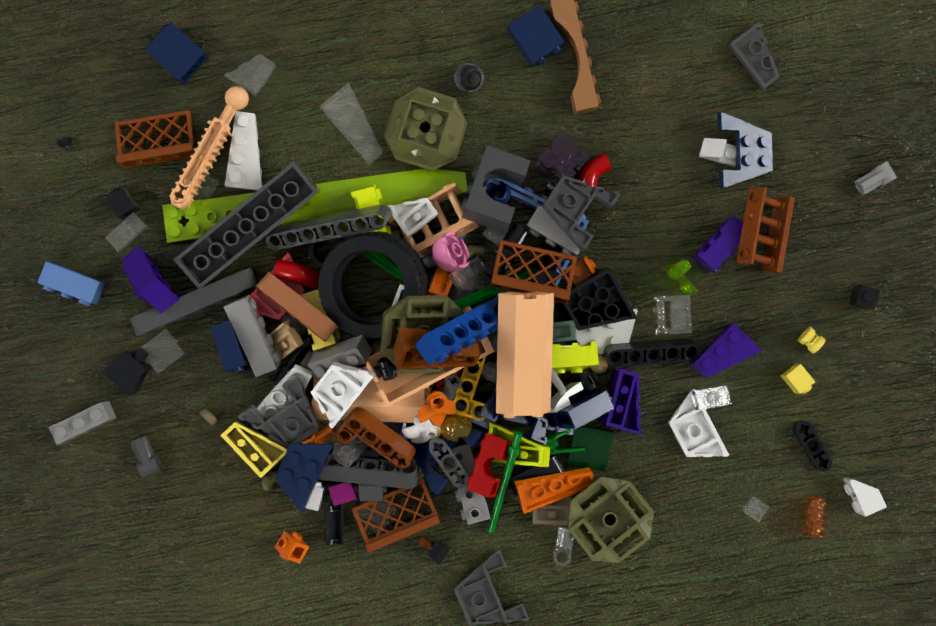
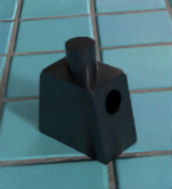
M142 347L135 354L130 351H124L101 373L127 394L136 395L150 370V367L144 363L149 352Z

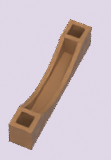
M550 0L549 9L553 25L560 29L568 38L577 58V81L570 97L574 115L596 111L599 107L598 104H601L599 93H596L594 88L596 86L595 75H591L590 71L592 61L590 56H587L585 50L588 49L587 40L582 37L581 33L583 31V23L581 19L578 20L577 13H579L578 2L574 0Z

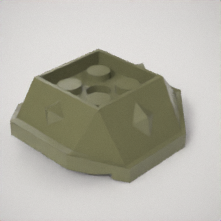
M417 87L395 101L384 139L396 161L433 172L457 160L468 123L455 98ZM422 125H429L431 127L427 133L421 132L420 128Z
M447 295L406 296L383 312L381 351L396 366L393 347L400 327L412 329L425 327L424 330H434L463 315L464 312ZM446 367L402 369L400 372L402 374L442 372Z
M600 476L570 500L568 530L592 561L620 563L650 539L655 512L631 481ZM608 514H613L614 521L609 524L605 523V517Z

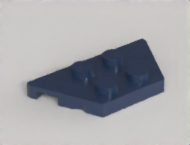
M331 442L326 444L291 443L275 477V480L302 512L306 509L334 445Z

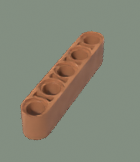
M270 272L255 286L260 292L324 342L338 328L331 319Z

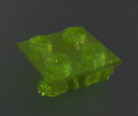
M681 260L666 266V274L673 281L675 279L680 284L679 288L686 295L698 294L700 291L684 275L690 269V262L688 260Z

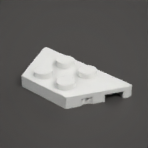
M633 309L634 312H635V314H636V316H637L638 310H637V309ZM635 319L583 330H577L575 327L577 342L580 345H585L597 341L598 355L603 354L605 347L610 344L629 343Z
M337 362L330 366L311 391V394L315 401L318 402L322 414L325 413L330 421L329 426L332 429L376 373Z
M692 389L668 421L686 457L729 456L696 390Z

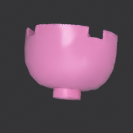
M447 232L434 242L432 247L433 262L446 272L459 271L469 264L466 263V259L469 258L467 246L461 237L457 239L454 236L455 232Z

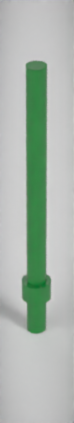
M515 431L512 443L509 444L507 450L508 458L487 528L489 533H494L514 462L521 449L519 445L523 433L520 431Z

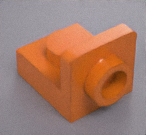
M585 256L576 262L572 281L574 285L596 273L594 270L596 265L591 258L588 259Z

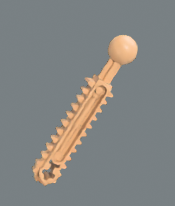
M230 87L225 93V103L227 105L219 119L214 117L213 121H207L210 125L209 128L204 129L206 133L201 136L203 139L201 142L198 141L199 146L194 148V155H190V162H186L187 167L183 168L184 173L179 175V182H175L176 187L171 189L172 192L169 197L174 207L180 210L191 207L190 205L195 201L193 197L198 195V188H202L201 183L205 182V176L209 175L208 170L213 168L212 163L217 161L215 159L216 156L220 155V149L224 148L223 143L228 141L226 139L227 136H232L229 123L236 111L244 109L249 101L248 93L242 87Z

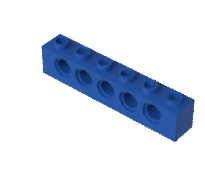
M498 296L422 336L415 344V347L429 366L435 362L442 363L449 357V354L454 356L463 349L462 347L466 346V348L472 346L476 339L479 338L481 341L490 334L489 332L495 333L498 331Z

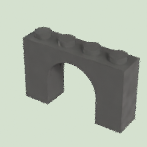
M487 145L484 152L480 151L477 160L480 166H475L472 178H475L474 183L470 182L466 193L469 194L468 199L464 198L460 209L464 210L461 218L506 233L515 207L490 198L484 191L483 183L492 178H499L521 186L530 160Z

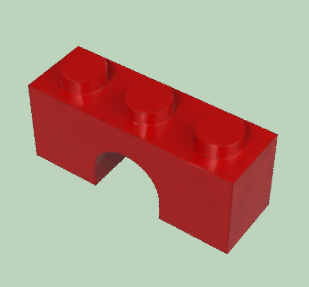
M486 433V436L482 438L480 443V453L474 460L475 468L468 478L467 483L469 485L467 490L487 498H495L501 479L491 473L490 464L495 458L507 460V450L509 444L512 443L511 440Z

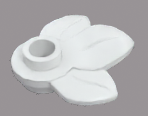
M418 417L414 418L415 425L402 429V433L410 438L412 443L416 444L425 443L441 434V427L436 426L429 419L420 423Z

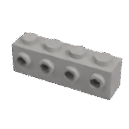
M249 294L226 304L224 309L255 377L277 369L281 365V357L272 345L273 339L271 335L267 334L263 317L259 316L257 312L256 301Z
M468 443L454 446L452 452L464 467L468 476H470L475 468L471 446ZM447 457V465L451 464L453 466L454 459ZM455 469L453 471L457 477L455 481L463 482L465 475H459ZM469 484L455 491L457 501L462 502L463 509L460 510L463 521L467 520L468 525L491 519L485 497L467 490Z

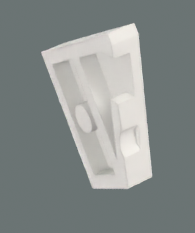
M428 198L407 201L397 205H388L392 211L393 218L407 237H411L439 215V212Z

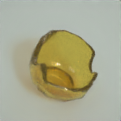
M458 413L448 414L440 426V431L446 440L457 442L459 437H467L469 435L472 423L466 416Z

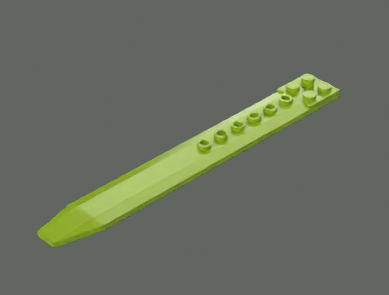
M417 169L318 183L316 185L321 191L279 225L356 210V204L351 195L352 190L374 184L376 188H380L383 199H380V204L387 206L428 198L442 190L445 185L453 184L454 182L462 191L456 194L458 196L467 191L465 172L440 169L433 172ZM254 193L195 200L190 205V208L187 207L183 210L174 207L172 204L162 205L167 243L199 239ZM182 217L189 219L185 227H183V224H180Z

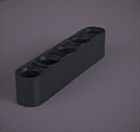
M690 339L610 344L603 351L604 357L609 364L616 367L694 361L699 358L701 353L700 348ZM689 347H692V350L689 353H686V350ZM671 348H674L671 354H667ZM655 349L654 354L648 356L649 352ZM636 351L633 357H629L631 352ZM614 352H618L615 358H610Z

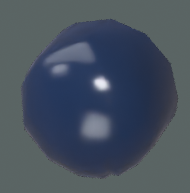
M500 181L499 185L490 182L483 187L490 198L503 204H507L511 197V188L503 181Z

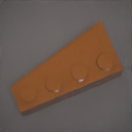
M400 327L393 347L397 370L475 366L480 357L476 339V342L469 348L464 346L456 355L449 354V357L442 363L435 362L429 366L415 347V344L423 335L432 330Z

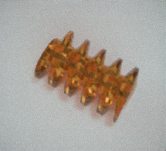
M803 496L809 502L803 503V506L807 507L808 510L802 513L807 515L808 518H804L802 521L808 524L801 528L807 531V533L801 535L815 538L827 536V533L822 531L827 528V525L822 522L827 521L828 517L822 514L828 513V509L823 506L828 505L829 502L824 500L823 497Z

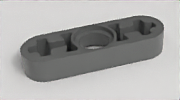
M432 438L428 447L433 457L455 487H465L468 484L469 476L443 438ZM435 442L438 444L442 443L441 449L445 453L442 456L437 449L433 450ZM445 458H453L454 465L449 468L443 465ZM456 469L459 475H465L463 477L464 481H455L457 477L452 471Z

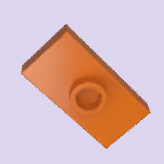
M437 267L427 294L448 296L457 271L446 272Z

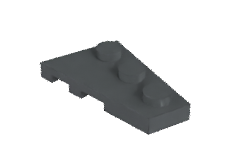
M759 21L728 46L760 88L764 90L779 78V74L773 57L770 55L767 46L768 42L763 35L762 25Z

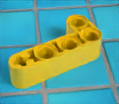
M486 356L481 358L482 362L477 361L476 364L479 366L477 373L472 374L468 371V366L464 367L461 376L462 383L465 381L471 382L473 389L470 392H464L461 387L458 388L456 398L453 400L456 403L461 399L467 404L464 411L456 409V413L475 420L485 419L474 414V409L477 406L483 407L485 404L472 399Z

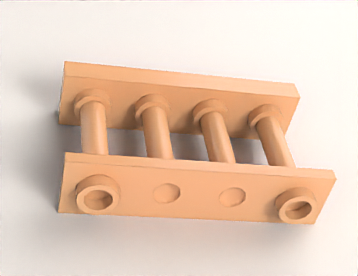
M455 182L445 185L442 190L428 197L439 212L437 219L442 227L441 232L435 235L432 234L428 224L421 228L425 235V240L416 244L413 237H407L401 229L406 242L412 246V249L416 250L420 259L431 254L434 242L447 232H455L454 236L458 239L479 227L478 223L461 218L464 210L460 209L461 204L456 194L462 191ZM447 199L450 200L459 218L458 222L453 225H449L439 205ZM393 217L390 218L389 223L393 227H400Z

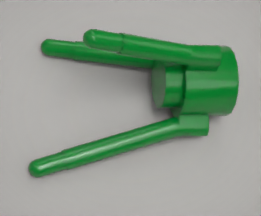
M571 429L546 436V446L550 447L551 456L561 453L585 451V448L556 449L559 447L557 439L570 433Z

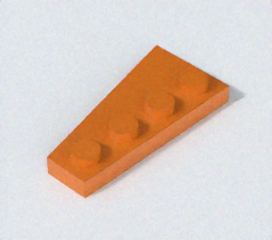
M588 467L514 482L521 509L526 514L581 492L594 482L591 469Z

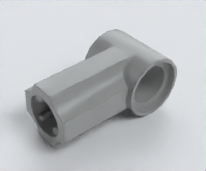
M888 161L854 182L858 192L864 195L880 185L883 186L891 182L897 176Z

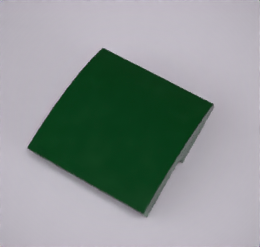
M586 425L574 429L571 448L584 447L585 451L569 453L567 464L606 471L613 431Z

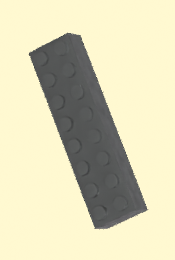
M295 160L173 260L197 288L200 289L321 190Z

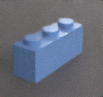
M47 261L37 282L44 285L43 289L53 293L55 290L62 292L61 296L68 299L78 298L79 303L87 306L98 304L106 284Z

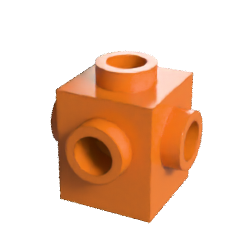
M284 531L274 548L280 553L279 556L282 559L300 564L310 546L302 540L303 536L299 533Z

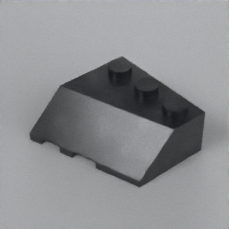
M607 267L572 286L567 305L560 303L570 320H574L577 330L637 319L613 272Z

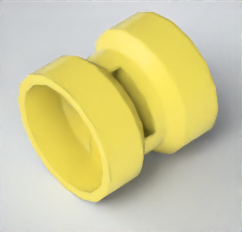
M812 327L807 328L798 338V342L806 345L812 354L817 352L826 341L822 336H818Z

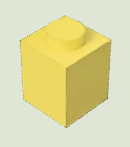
M794 364L780 375L795 394H806L812 389L811 385L815 383L814 379L801 364Z

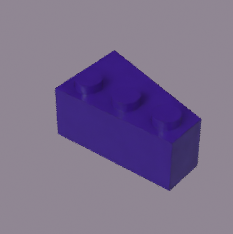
M734 215L729 217L690 258L706 274L710 272L715 273L722 266L721 263L734 254V249L740 243L743 223Z
M140 246L121 259L124 265L122 269L130 277L128 281L135 288L134 293L139 299L142 300L144 298L160 313H163L179 300L178 296L169 289L170 284L167 281H163L160 275L162 272L151 256Z
M735 323L728 324L701 351L699 358L691 361L689 365L701 377L708 378L762 350Z
M614 368L607 391L612 397L614 409L601 415L599 423L642 435V429H640L641 410H639V374Z

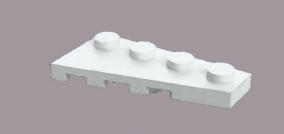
M236 111L225 186L258 191L263 185L256 115L254 113Z
M295 364L256 409L264 418H268L293 401L292 397L282 387L283 383L298 374L304 389H306L313 372Z

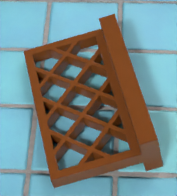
M190 110L115 122L118 151L116 161L122 169L191 158L190 155L195 153ZM187 117V122L182 128L176 124L179 118ZM166 120L169 124L162 131L157 125L161 121ZM148 123L151 127L145 134L138 130L142 124ZM129 126L132 130L125 137L121 134V127ZM173 126L180 130L174 138L167 134ZM154 129L161 132L156 141L148 137ZM137 132L143 137L137 144H134L130 139ZM185 133L189 136V143L181 144L178 142V139ZM165 136L172 140L168 146L162 147L159 145ZM146 139L153 143L147 150L140 148ZM127 142L134 146L129 153H123V147Z
M500 240L490 288L519 293L536 291L554 293V302L567 305L571 294L577 257ZM503 246L512 248L515 254L506 259L502 253ZM525 251L531 252L534 259L527 263L520 256ZM544 255L550 256L553 261L547 267H544L539 260ZM518 257L522 266L513 270L509 261ZM562 260L572 261L571 268L564 272L559 262ZM537 261L542 270L533 275L528 265ZM506 264L511 273L506 276L498 275V268ZM556 265L561 274L552 279L547 270ZM523 268L530 275L526 280L519 279L516 274ZM543 272L549 279V282L544 285L539 284L535 278ZM564 277L568 283L567 288H558L554 281Z
M424 479L419 480L417 484H421L424 490L421 499L411 495L413 488L410 489L409 493L403 492L408 489L400 488L383 495V501L390 503L386 513L375 510L379 501H369L352 508L368 553L441 522ZM402 493L407 496L404 506L393 502L396 494ZM409 497L420 501L416 512L406 508ZM422 502L430 505L431 514L425 516L418 513ZM391 505L402 508L398 519L388 515ZM366 508L372 511L368 521L360 518L358 510ZM404 510L415 514L412 522L406 523L400 520ZM374 512L384 516L380 526L370 522ZM386 517L397 521L393 530L382 528ZM368 525L379 529L376 537L368 538L366 533Z

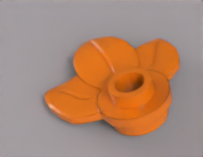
M434 391L429 394L427 402L418 411L419 422L422 423L430 419L433 424L440 427L445 420L446 414L456 413V405L452 400L447 399L443 392Z

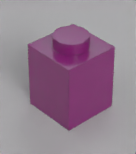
M340 482L328 487L334 506L358 498L359 488L356 483Z

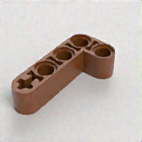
M361 407L355 408L344 419L336 433V438L344 444H349L358 437L395 466L402 469L409 467L416 453V449L412 444Z

